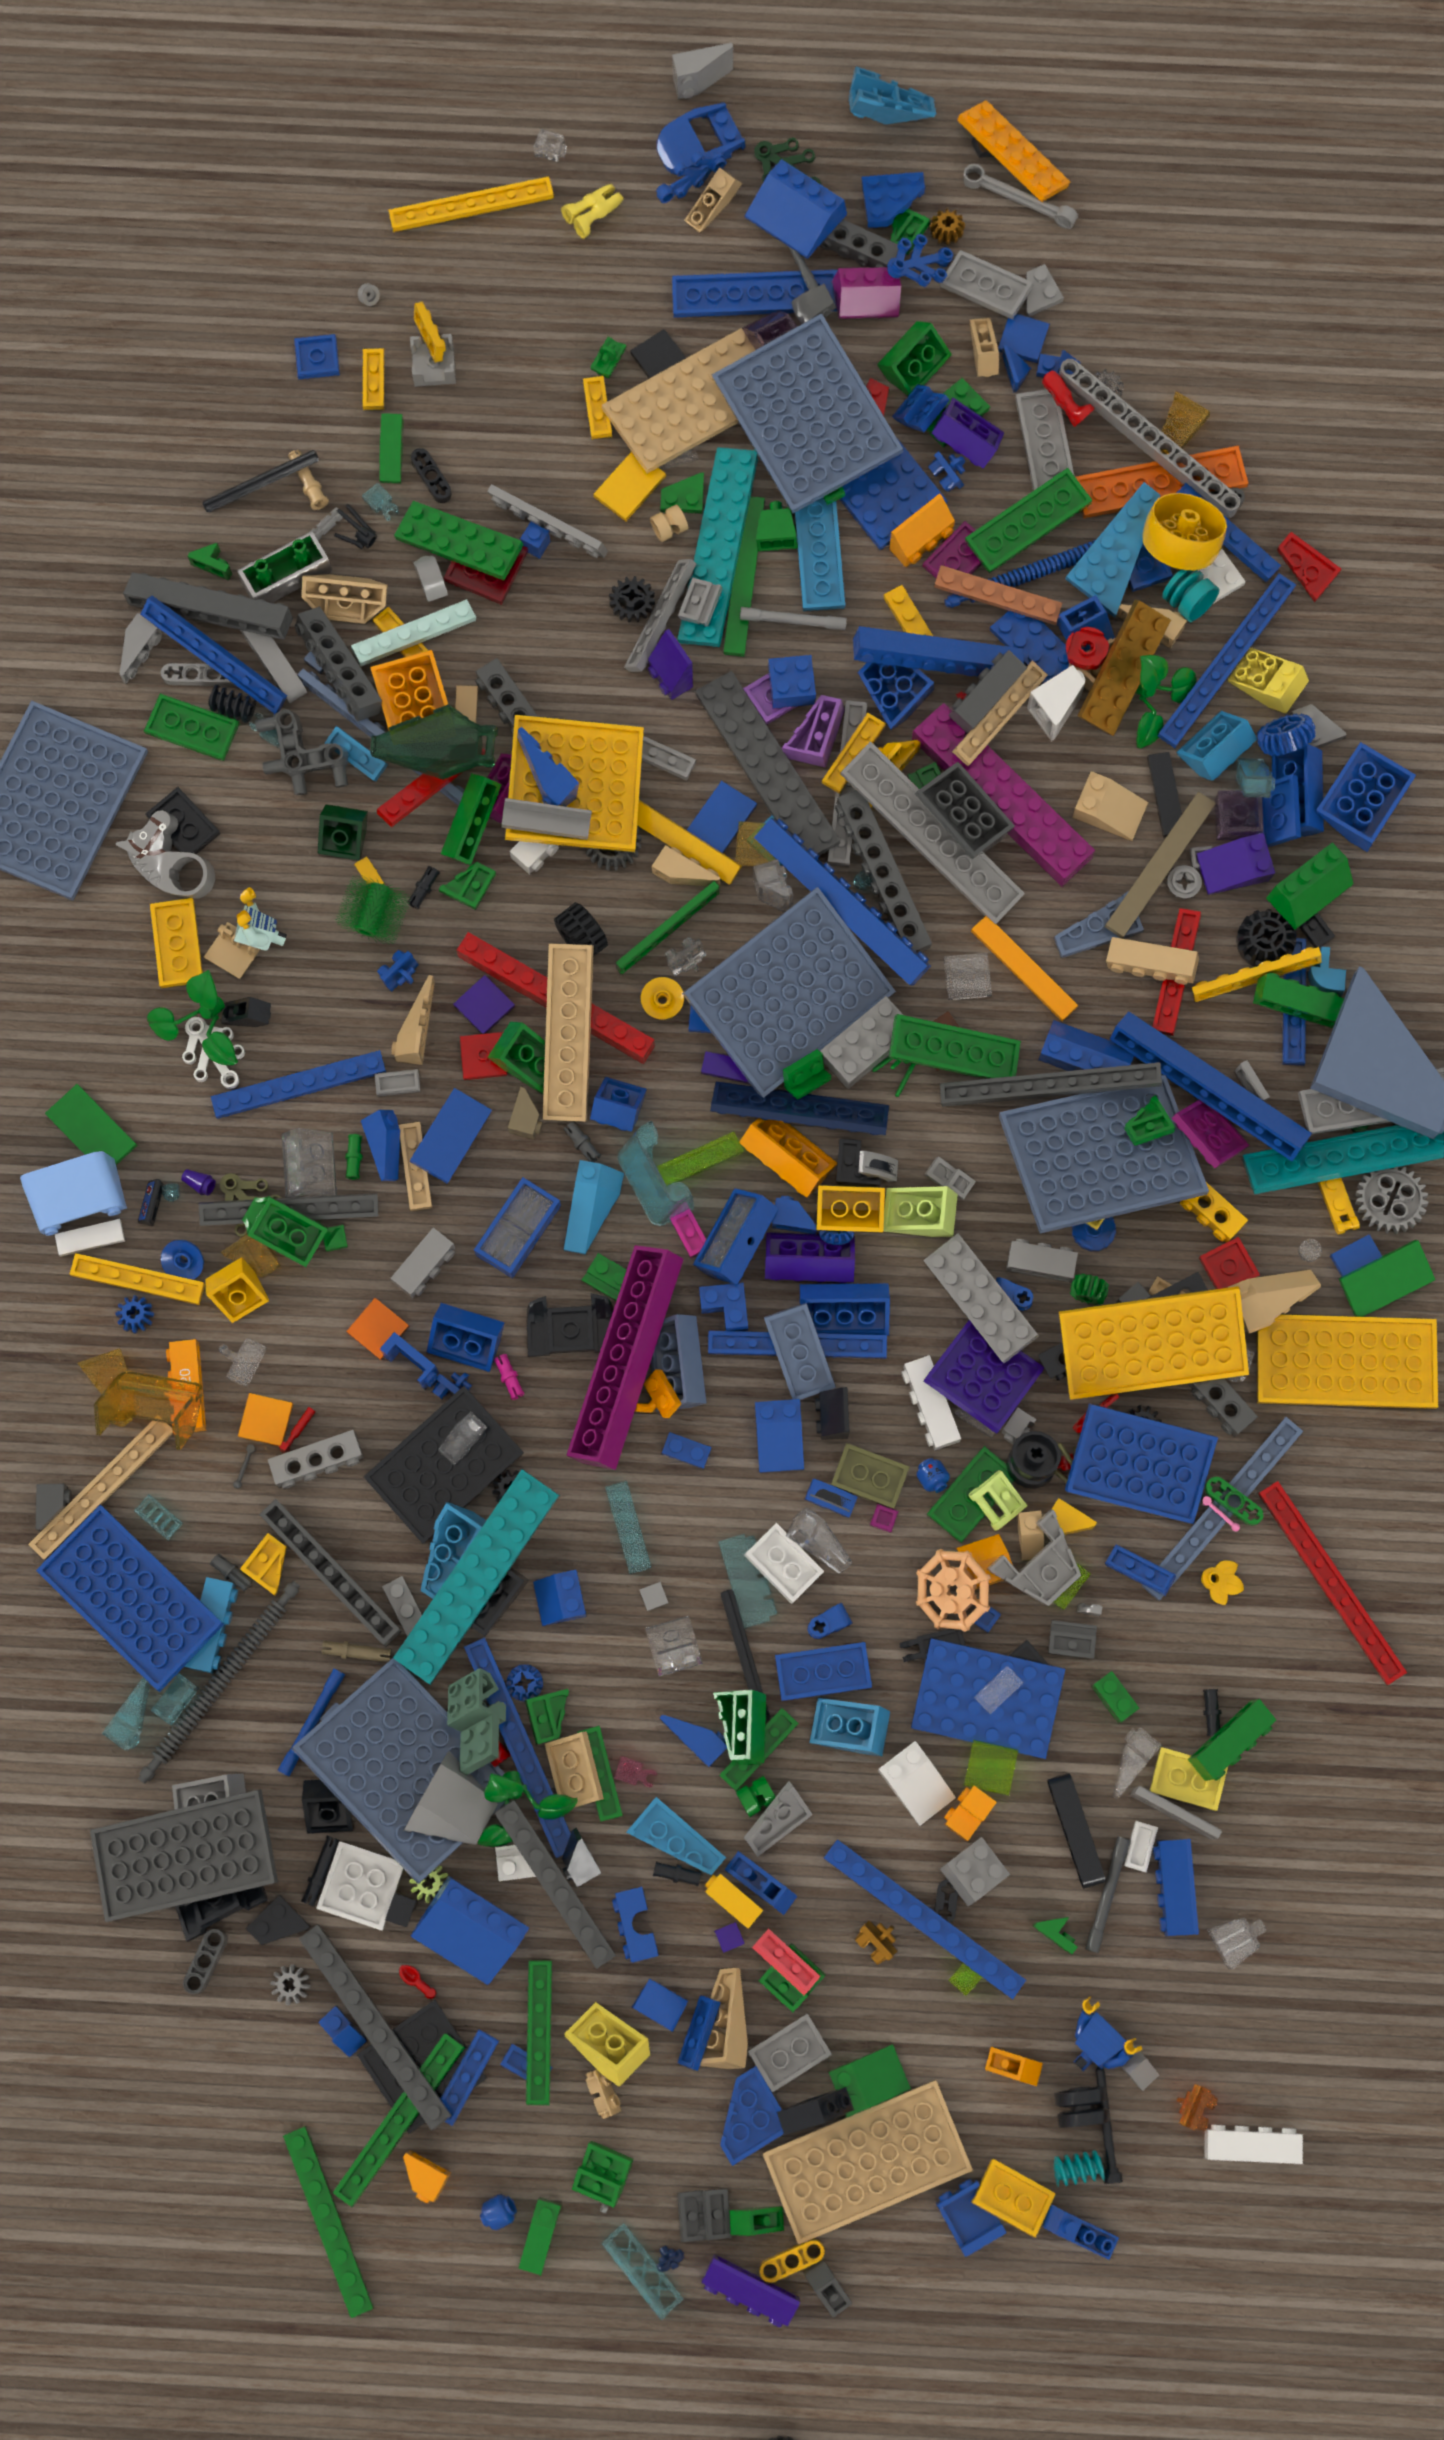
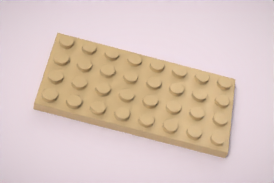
M742 328L602 404V410L646 473L653 471L739 423L713 380L712 374L757 350Z
M936 2080L762 2153L798 2245L973 2171Z

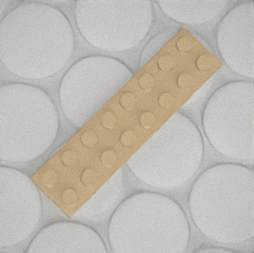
M549 944L543 1120L587 1122L594 945Z

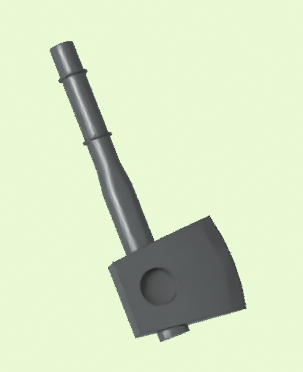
M789 247L795 259V264L798 265L809 291L799 295L791 302L796 317L803 324L821 313L823 317L829 316L831 311L837 307L825 284L818 286L805 262V258Z

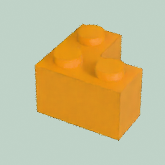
M972 1786L970 1789L966 1787L957 1798L960 1803L956 1809L951 1807L944 1816V1819L947 1820L944 1825L966 1842L997 1803L976 1786Z

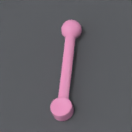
M1206 1496L1202 1499L1203 1505L1211 1507L1231 1525L1233 1531L1237 1532L1240 1530V1525L1234 1523L1211 1502L1210 1497Z

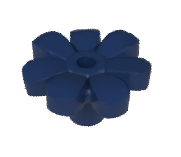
M663 2246L659 2250L662 2257L658 2259L660 2263L656 2267L659 2272H666L670 2268L675 2270L679 2267L678 2263L683 2260L684 2252L682 2249L674 2251V2249H669L668 2246Z

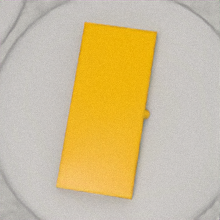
M367 856L354 864L364 880L368 882L373 880L375 883L379 882L380 884L384 883Z

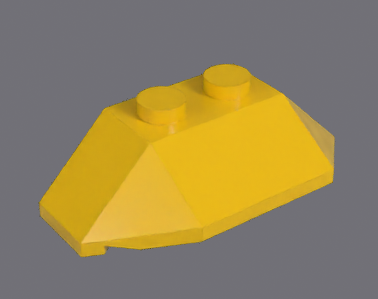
M918 740L891 742L878 749L902 772L919 752L921 742Z

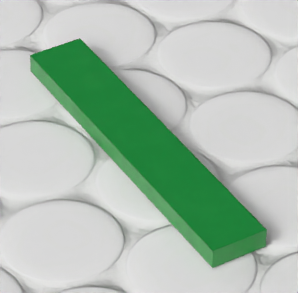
M713 881L616 962L618 972L624 974L718 896L719 885Z
M529 1961L526 2105H550L552 1961Z

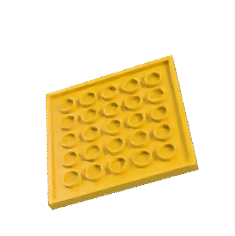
M515 715L508 798L543 803V798L517 738L518 729L522 727L538 741L542 752L548 751L552 754L555 764L561 763L579 782L576 799L566 807L591 810L592 814L588 840L506 828L505 840L635 852L644 727Z

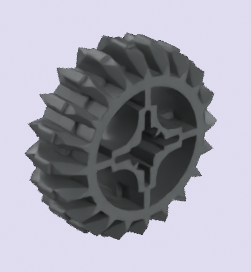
M636 834L635 852L624 851L622 853L618 850L586 847L584 849H588L586 855L588 857L592 856V863L598 861L597 865L599 868L605 864L607 871L610 870V866H614V870L617 871L618 865L625 869L627 867L626 861L632 864L634 862L632 857H638L639 853L637 850L641 849V844L638 842L641 841V836ZM611 852L614 856H608L603 853Z

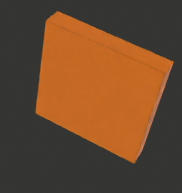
M374 1298L346 1332L378 1359L382 1360L384 1357L380 1351L382 1345L394 1332L401 1337L410 1326L378 1299Z

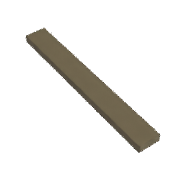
M1199 791L1106 923L1105 928L1120 938H1124L1216 804L1214 801Z

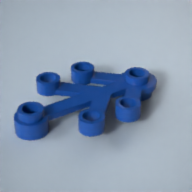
M696 152L691 156L690 160L694 166H699L700 164L703 166L699 168L686 167L683 162L676 164L673 168L674 173L678 177L686 176L671 185H660L656 189L658 199L661 203H667L674 195L678 199L683 198L692 185L695 188L701 187L712 171L716 173L719 168L723 169L727 163L725 155L723 153H713L710 157H703L700 152Z
M918 234L913 240L914 247L910 260L904 261L905 253L908 252L912 244L909 239L902 238L897 244L896 258H891L887 264L888 274L893 278L906 276L923 287L930 283L931 278L938 283H942L947 277V272L942 268L934 270L926 265L937 263L941 267H947L953 260L951 249L944 247L936 254L920 257L922 249L927 244V238L922 234ZM914 268L922 273L919 275L911 269Z

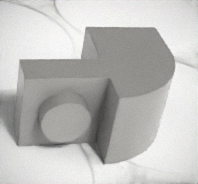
M433 555L420 557L417 561L413 562L428 602L448 595L438 563Z

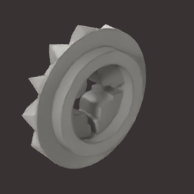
M1187 865L1175 867L1169 873L1167 879L1169 892H1172L1175 897H1180L1184 900L1194 897L1200 891L1202 885L1199 872ZM1183 875L1186 878V882L1191 883L1187 884L1185 890L1182 884L1177 883L1181 882Z

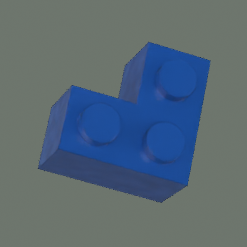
M744 1283L699 1287L702 1314L724 1312L726 1331H748Z

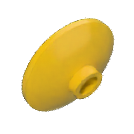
M666 977L652 979L644 986L641 992V1005L644 1011L655 1019L665 1020L672 1018L683 1007V990L673 979ZM660 998H665L667 1001L666 1003L661 1004L658 1000Z

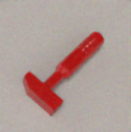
M307 1408L291 1431V1436L286 1443L283 1441L279 1446L280 1452H290V1445L295 1438L299 1437L315 1414L312 1408Z

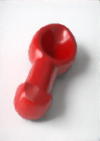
M410 1965L400 1966L399 1975L403 1982L417 1987L425 1994L426 1998H435L436 1990L421 1979L420 1973L416 1968Z

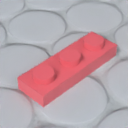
M770 1929L752 1947L803 1995L821 1977Z

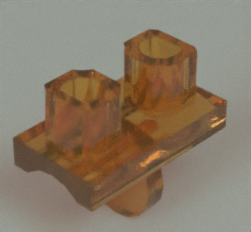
M1195 2084L1192 2092L1187 2091L1185 2099L1177 2097L1176 2101L1182 2104L1179 2113L1183 2114L1179 2124L1194 2131L1196 2129L1206 2130L1209 2119L1202 2116L1204 2108L1207 2107L1213 2110L1218 2101L1211 2094V2090Z

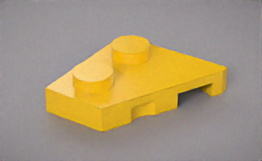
M267 1533L240 1570L276 1596L287 1547Z

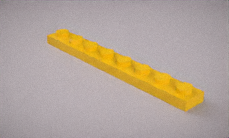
M548 176L389 209L388 211L393 232L546 201L554 199Z

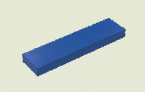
M480 2029L477 2031L441 2097L442 2102L452 2115L445 2121L451 2126L454 2125L499 2043L498 2039Z

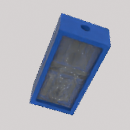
M522 1177L475 1247V1255L513 1279L560 1209V1200Z
M734 1188L693 1265L711 1278L737 1285L779 1208L763 1195Z

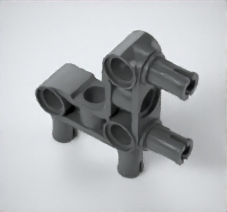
M287 709L273 714V717L255 720L257 732L276 729L279 740L281 758L263 762L264 773L266 775L278 772L288 774L289 777H292L294 795L307 794L304 777L306 773L328 768L333 769L335 787L348 786L345 769L348 764V751L345 747L338 744H322L318 748L306 750L303 746L301 735L303 728L300 718L296 713ZM291 715V723L285 725V717ZM339 749L340 757L334 760L333 752ZM298 757L299 764L293 768L292 760Z

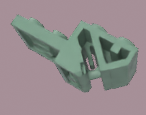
M481 1668L448 1686L447 1725L461 1732L460 1772L465 1775L498 1758L499 1725L506 1721V1705L504 1702L497 1701L489 1706L484 1702L485 1699L489 1698L491 1694L499 1689L491 1674Z

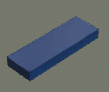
M1117 1544L1105 1562V1565L1164 1596H1166L1176 1578V1574Z
M700 1995L677 2062L678 2064L696 2071L699 2070L721 2002Z

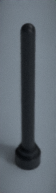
M1097 2067L1095 2070L1097 2087H1106L1107 2094L1104 2068L1100 2069ZM1108 2094L1107 2100L1099 2103L1100 2107L1109 2109ZM1110 2119V2122L1102 2123L1107 2164L1104 2184L1123 2182L1122 2172H1119V2168H1116Z

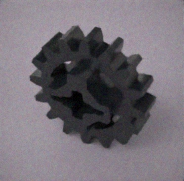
M636 576L633 577L632 581L625 577L624 583L618 580V587L612 586L613 593L609 594V599L611 600L610 608H614L613 614L617 615L620 613V620L627 617L628 623L632 621V618L639 622L640 616L646 619V612L652 613V606L655 605V599H653L655 594L654 591H650L651 585H645L643 578L638 582Z

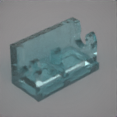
M178 1673L151 1711L166 1723L172 1725L199 1690V1687Z

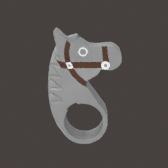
M165 811L155 812L144 828L130 832L126 841L116 842L118 847L127 851L132 864L140 874L164 892L181 898L199 899L206 896L214 886L215 870L208 860L194 853L171 852V834L176 831L178 820L175 816ZM199 861L203 869L202 881L195 889L184 891L177 881L179 880L178 872L187 863Z

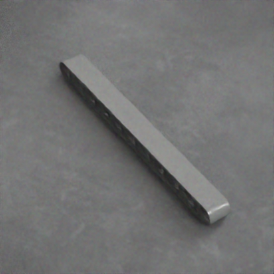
M1074 359L1063 361L1059 375L1069 390L1086 404H1091L1099 415L1183 485L1185 483L1190 485L1203 498L1217 507L1226 518H1231L1236 514L1240 505V498L1235 492ZM1065 370H1071L1074 374H1067ZM1081 383H1086V384H1088L1090 387L1084 388V387H1082L1080 384H1081ZM1102 396L1105 398V401H1099L1096 397ZM1117 409L1121 414H1115L1112 410ZM1128 423H1135L1137 427L1132 428ZM1150 436L1153 438V441H1147L1144 437ZM1166 449L1170 454H1163L1160 450ZM1176 463H1183L1185 467L1180 468ZM1193 476L1200 477L1202 481H1195ZM1214 489L1218 494L1213 495L1209 490ZM1225 503H1231L1234 508L1226 507Z

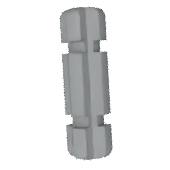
M334 508L330 512L331 515H327L316 525V529L313 528L311 530L318 541L322 538L321 535H325L336 525V521L339 522L343 518L337 512L339 508Z

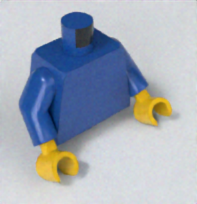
M1091 1996L1088 1997L1082 2004L1083 2010L1078 2019L1075 2032V2044L1083 2052L1073 2062L1083 2072L1092 2062L1100 2069L1124 2066L1135 2053L1142 2050V2046L1134 2048L1133 2042L1136 2038L1126 2041L1097 2011L1094 2013L1100 2007V2003L1097 2002L1094 2006H1091L1089 2002Z

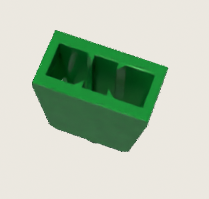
M780 501L771 502L770 510H762L760 512L756 534L758 551L798 548L791 510L788 508L782 509Z

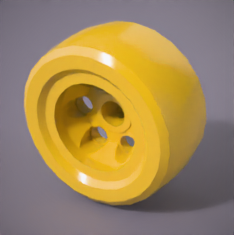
M1184 493L1167 494L1158 498L1148 513L1142 534L1143 544L1153 557L1170 567L1181 570L1204 569L1216 560L1222 548L1227 529L1226 519L1217 507L1200 497Z

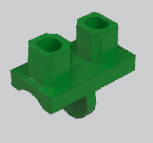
M608 336L599 349V353L590 367L591 370L597 372L600 376H604V378H610L626 350V344L616 342Z

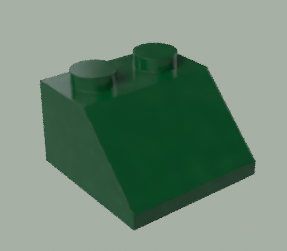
M325 804L319 819L317 854L360 861L367 831L368 811Z

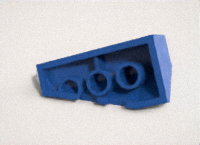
M520 727L517 738L543 798V803L566 807L576 799L579 782L561 763L555 764L552 754L548 751L542 752L538 741L524 728Z

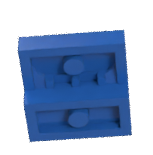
M917 385L892 417L905 426L925 432L950 400L945 394L934 393L928 386Z

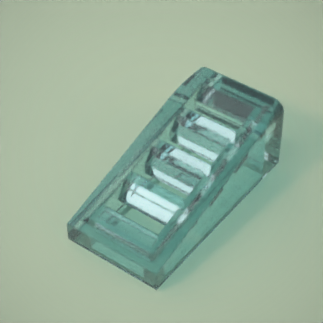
M150 1494L134 1509V1512L166 1540H169L183 1524ZM151 1502L153 1504L152 1508L146 1514L142 1513ZM157 1508L161 1510L153 1520L149 1519ZM164 1514L168 1516L160 1526L156 1525ZM171 1520L175 1522L167 1532L163 1531Z

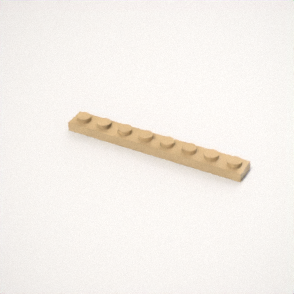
M157 1415L28 1545L43 1560H46L175 1431Z

